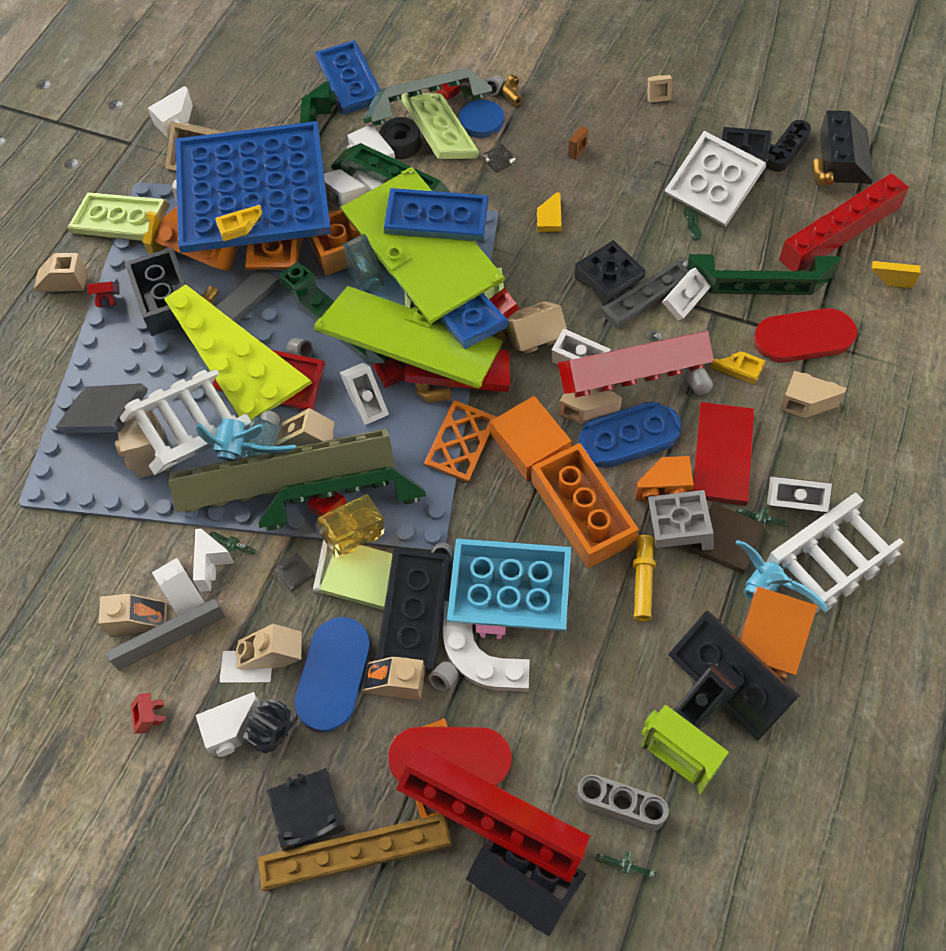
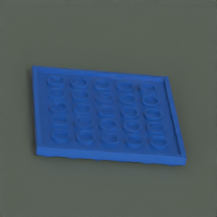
M317 121L175 139L178 247L181 253L331 234ZM257 205L261 206L262 215L247 235L223 242L215 220L216 217Z

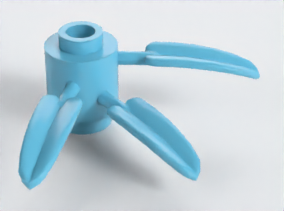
M223 418L222 424L218 425L216 438L201 423L196 426V431L201 439L208 444H214L213 451L218 453V458L234 461L235 457H240L242 447L263 453L288 452L296 447V445L262 446L244 442V440H252L258 437L263 431L262 424L245 430L244 422Z
M736 541V544L747 553L757 568L745 584L744 594L748 599L752 600L757 586L777 592L781 585L808 597L825 612L828 611L826 603L817 594L804 585L788 578L778 564L764 562L754 548L745 542Z

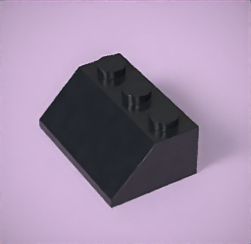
M826 110L820 129L825 173L832 172L834 182L872 184L873 175L867 128L850 111Z
M488 840L480 849L466 880L475 885L478 890L485 892L501 903L507 910L514 912L530 923L532 927L549 937L587 874L577 868L569 883L497 843Z

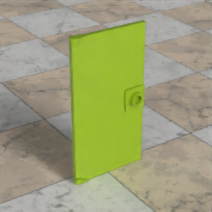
M413 167L404 170L402 174L340 207L344 215L430 324L490 288L498 286L505 280L502 273H500L475 241L384 234L383 228L390 188L432 191Z
M349 286L345 288L314 326V331L332 336L480 389L503 344V340L490 336L464 349L439 319L430 324L418 308L413 307L412 309Z

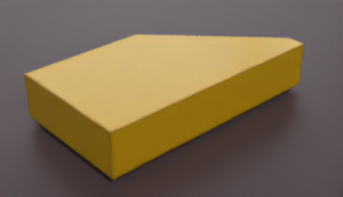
M555 193L537 208V232H561L560 193Z
M257 205L216 217L215 220L223 242L247 235L262 215L261 206Z
M148 211L146 214L149 222L148 233L144 232L143 244L148 255L164 250L166 247L154 242L161 223L157 213Z
M872 262V271L887 286L913 288L921 273L919 265Z
M741 351L727 358L714 359V362H711L710 368L755 385L766 361Z

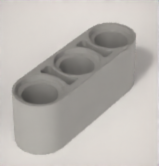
M587 775L578 784L577 801L581 807L647 831L659 830L669 814L668 805L663 798L598 775ZM588 786L595 787L599 791L600 796L595 799H589L584 795L583 789ZM619 796L625 797L629 801L630 807L625 810L619 809L614 804L613 799ZM647 807L656 808L660 812L661 818L658 820L649 819L645 815L644 809Z

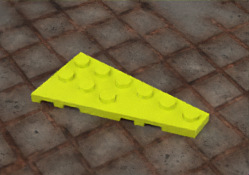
M186 284L164 298L209 370H218L219 375L215 379L239 417L247 414L253 423L259 419L261 413L271 411L313 383Z

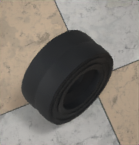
M395 117L387 120L380 128L379 134L394 151L395 159H407L419 151L421 146L420 129L412 119ZM396 137H406L405 139L401 140L395 139Z

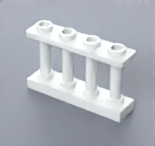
M217 369L210 372L206 370L200 371L192 377V380L187 382L185 379L179 380L169 390L163 391V389H158L151 393L146 400L140 401V399H135L125 405L124 408L126 410L120 416L122 423L135 418L156 451L154 454L156 458L149 465L154 475L214 446V444L206 443L200 436L195 438L192 435L188 436L169 406V402L180 398L196 424L201 423L215 438L218 427L215 428L214 425L209 424L190 394L200 388L206 394L221 420L223 418L239 420L245 423L244 429L252 423L247 414L238 418L230 414L211 384L219 375ZM155 408L159 409L179 441L177 447L171 449L170 446L164 444L146 416V412Z
M856 492L772 551L767 560V563L774 562L784 569L788 568L802 585L809 588L826 603L828 610L838 602L837 597L842 594L848 596L859 587L858 582L865 578L868 581L880 571L879 566L883 563L890 565L901 555L899 550L904 544L899 538L889 546L859 516L860 512L858 509L864 500ZM843 522L851 523L879 554L868 561L838 531L839 525ZM822 537L830 538L859 569L847 577L817 546L818 540ZM801 552L809 553L838 584L825 592L796 561V556ZM818 605L815 614L822 609Z

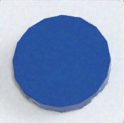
M476 100L469 102L462 108L459 119L468 135L486 138L491 136V133L495 131L497 133L504 125V112L495 102Z

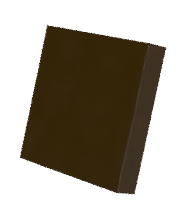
M712 502L709 515L714 533L713 549L702 551L701 543H696L692 545L691 552L744 574L750 558L736 544V541L745 542L755 549L765 524Z

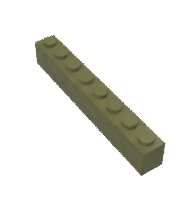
M387 428L297 446L294 450L288 452L262 453L234 459V461L228 460L170 472L168 483L176 512L184 511L185 513L198 511L203 506L212 505V507H220L226 505L228 501L237 499L239 501H249L254 499L256 495L266 494L273 496L285 485L387 466L395 467L390 437Z

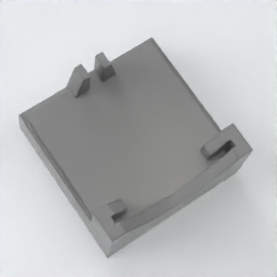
M704 490L648 497L656 548L701 543L702 551L713 549L714 533Z

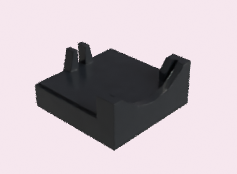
M723 127L721 140L766 163L765 169L757 179V181L765 182L769 150L773 136L772 131Z
M612 240L575 264L574 278L589 285L599 297L602 305L605 306L612 302L615 296L643 279L646 270L620 245Z
M326 768L308 775L299 773L296 779L288 777L287 783L266 790L279 834L277 835L283 851L306 846L346 830Z

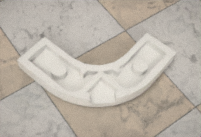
M445 601L443 621L445 650L450 662L465 676V679L485 689L528 692L530 660L488 656L478 648L473 639V624L447 622L449 601Z

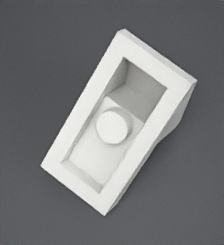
M195 529L193 581L200 592L211 591V582L216 579L215 565L233 564L234 561L230 553L202 529Z
M177 558L152 572L178 616L205 603Z

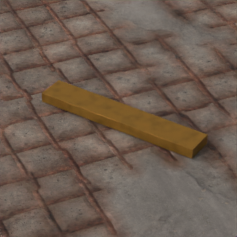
M437 814L258 857L261 889L265 892L452 847L446 816Z

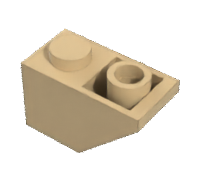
M54 253L38 269L34 286L35 292L84 291L87 270L79 254Z
M794 371L780 410L807 418L838 407L846 388L833 382L812 377L807 373Z
M598 388L590 389L591 395L575 398L574 393L563 394L560 399L559 415L584 425L595 418L620 411L622 397L610 390L598 392Z
M271 624L238 640L236 648L237 669L283 668L301 660L302 632Z

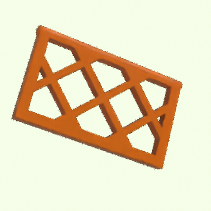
M453 400L426 457L424 466L468 483L490 435V421L497 417ZM456 408L464 411L467 417L454 421L452 415ZM482 418L489 421L485 430L479 431L474 420ZM470 422L474 433L462 437L457 426ZM452 428L457 439L444 443L442 436L445 430ZM477 438L479 446L476 452L469 453L464 442ZM460 444L464 456L451 459L446 448ZM442 450L446 462L439 464L432 461L435 452ZM468 461L470 466L467 473L464 474L456 470L455 464Z

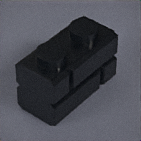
M721 660L706 670L673 710L700 730L709 724L734 695V692L742 686L744 680L728 664Z

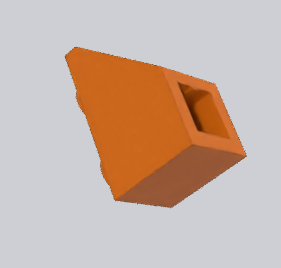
M690 456L662 457L637 482L635 500L648 502V497L692 492L694 484Z

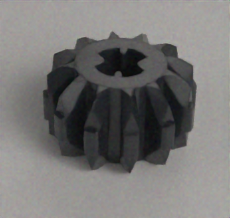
M273 698L268 701L265 700L261 703L260 707L255 708L251 716H248L249 721L244 725L243 738L257 751H261L264 754L272 752L288 736V731L293 726L294 714L280 701H276Z

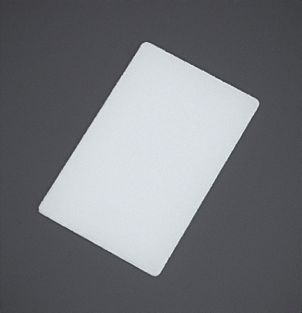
M223 651L220 682H270L272 668L237 669L236 651Z

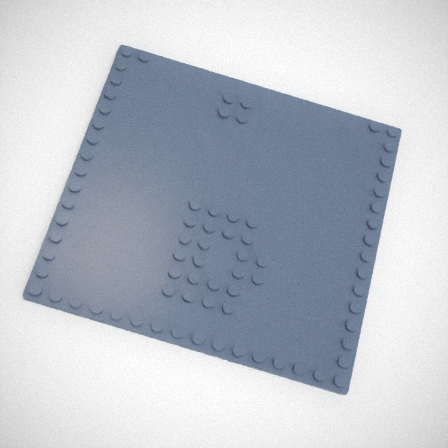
M138 182L134 184L130 194L132 197L166 199L170 206L164 217L177 206L172 185ZM487 210L484 241H475V243L491 261L498 212ZM303 237L298 262L314 274L317 287L335 301L345 288L349 286L405 306V291L378 257L326 276L309 242V238ZM114 238L98 283L113 281L119 285L120 294L113 295L116 299V306H110L109 299L106 297L102 300L103 308H98L94 302L95 297L92 299L19 499V504L23 508L324 540V538L340 539L361 545L431 552L438 543H447L457 478L426 467L424 462L453 400L469 405L471 389L432 385L435 389L450 387L452 393L451 400L436 403H427L417 395L415 383L404 382V380L384 389L373 370L372 365L375 363H367L339 339L314 331L317 321L299 307L281 280V284L241 318L237 324L269 349L288 353L287 344L293 338L310 341L313 346L310 358L326 362L314 411L335 422L333 439L387 428L395 463L394 468L424 488L426 496L420 497V502L404 504V501H398L394 480H390L389 485L379 488H373L372 484L361 486V491L345 493V489L336 492L345 496L347 505L328 521L309 510L306 502L315 496L311 495L306 496L307 500L300 503L291 504L290 500H285L288 523H283V528L267 531L266 527L259 528L258 522L276 495L268 496L261 494L256 495L254 499L249 501H239L237 499L228 501L226 505L220 507L208 505L191 513H185L184 511L176 512L168 483L170 472L228 461L217 457L218 453L213 451L214 446L170 467L169 471L138 479L133 470H128L124 456L120 457L117 452L115 441L119 440L118 432L61 433L55 428L84 387L142 383L148 389L143 399H148V396L158 389L166 391L171 389L170 387L179 380L185 379L187 382L192 380V377L200 371L206 370L210 372L182 326L151 336L142 317L124 264L125 262L146 256L148 253L141 240ZM247 245L238 246L230 271L214 268L174 250L187 286L200 296L204 294L208 286H213L219 290V295L213 302V306H217L257 271L246 269ZM287 269L266 270L279 278V275ZM400 361L403 368L405 369V362ZM361 363L370 366L389 415L367 425L363 423L340 375V372ZM202 388L191 392V396L209 424L217 428L222 420ZM217 392L230 414L238 418L239 415L225 393ZM178 398L169 402V406L188 436L198 437L199 435L196 431L197 424L182 400ZM278 405L271 411L279 415L280 423L305 410ZM456 408L452 415L454 421L467 417L464 411ZM153 409L162 425L165 445L170 446L171 449L177 447L179 441L159 409ZM259 419L251 423L245 430L256 426ZM465 424L457 426L462 437L464 436ZM452 428L445 430L442 436L444 443L457 439ZM259 435L252 440H244V442L262 446H274L275 437L267 438ZM460 444L446 448L451 459L460 457L462 449ZM242 447L241 456L234 459L262 454L263 452H256L253 449ZM442 450L435 452L432 461L439 464L446 462ZM458 463V464H455V467H456V470H457V471H458V468H459V463Z

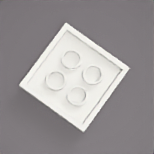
M704 131L665 189V194L726 227L765 169L766 163Z

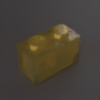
M368 494L317 518L319 533L335 558L342 554H349L359 545L373 542L385 533L384 518Z

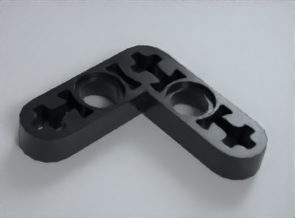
M804 120L793 121L777 143L770 145L767 169L781 172L788 167L809 137L811 126L808 122ZM790 143L794 145V147L788 148L785 147L783 144Z

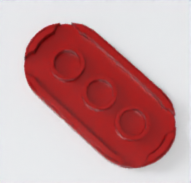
M824 308L768 317L759 323L754 335V345L761 355L771 357L770 360L775 362H791L844 353L850 348L857 336V328L850 316L837 309Z
M485 727L409 728L401 732L393 740L388 752L389 769L398 782L407 763L419 746L495 786L499 785L509 773L512 759L510 747L503 736Z

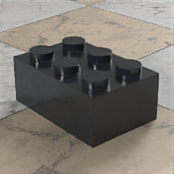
M173 247L125 262L124 264L142 317L151 336L181 327V324L164 299L185 284L187 285Z

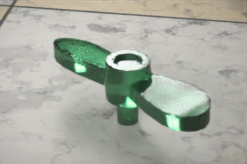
M687 206L684 208V215L688 221L687 228L690 230L691 238L694 241H698L702 237V231L698 227V219L694 210Z
M762 507L761 512L758 513L746 509L736 510L737 513L765 524V526L767 523L782 527L789 526V522L770 517L766 513L767 507Z
M210 532L209 534L220 545H225L229 553L236 549L255 555L257 552L255 549L241 544L236 537L230 536L228 539L216 532Z
M626 851L624 858L620 860L596 854V861L618 867V871L631 874V871H635L653 878L656 876L655 871L633 865V861H630L631 852Z

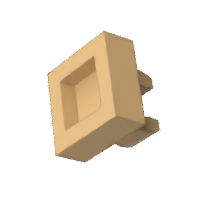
M658 75L648 78L647 100L649 103L671 100L672 77L670 75Z

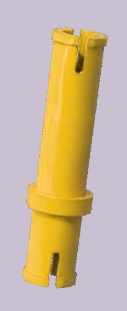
M639 535L636 540V559L633 561V568L636 569L633 619L647 622L652 620L653 570L656 568V561L653 560L654 537Z

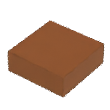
M581 126L569 139L568 157L574 160L577 159L587 147L589 133L587 128Z

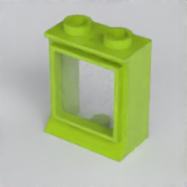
M665 704L660 712L654 709L644 722L645 727L641 731V734L644 736L641 747L643 748L647 745L648 751L691 784L696 783L700 796L719 770L729 751Z

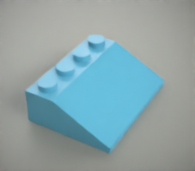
M456 539L447 622L566 632L571 547Z

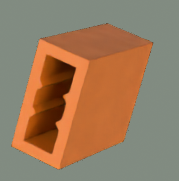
M535 396L490 421V434L526 481L532 478L533 465L571 447V439Z
M757 586L739 639L779 676L787 678L788 673L796 675L817 605Z

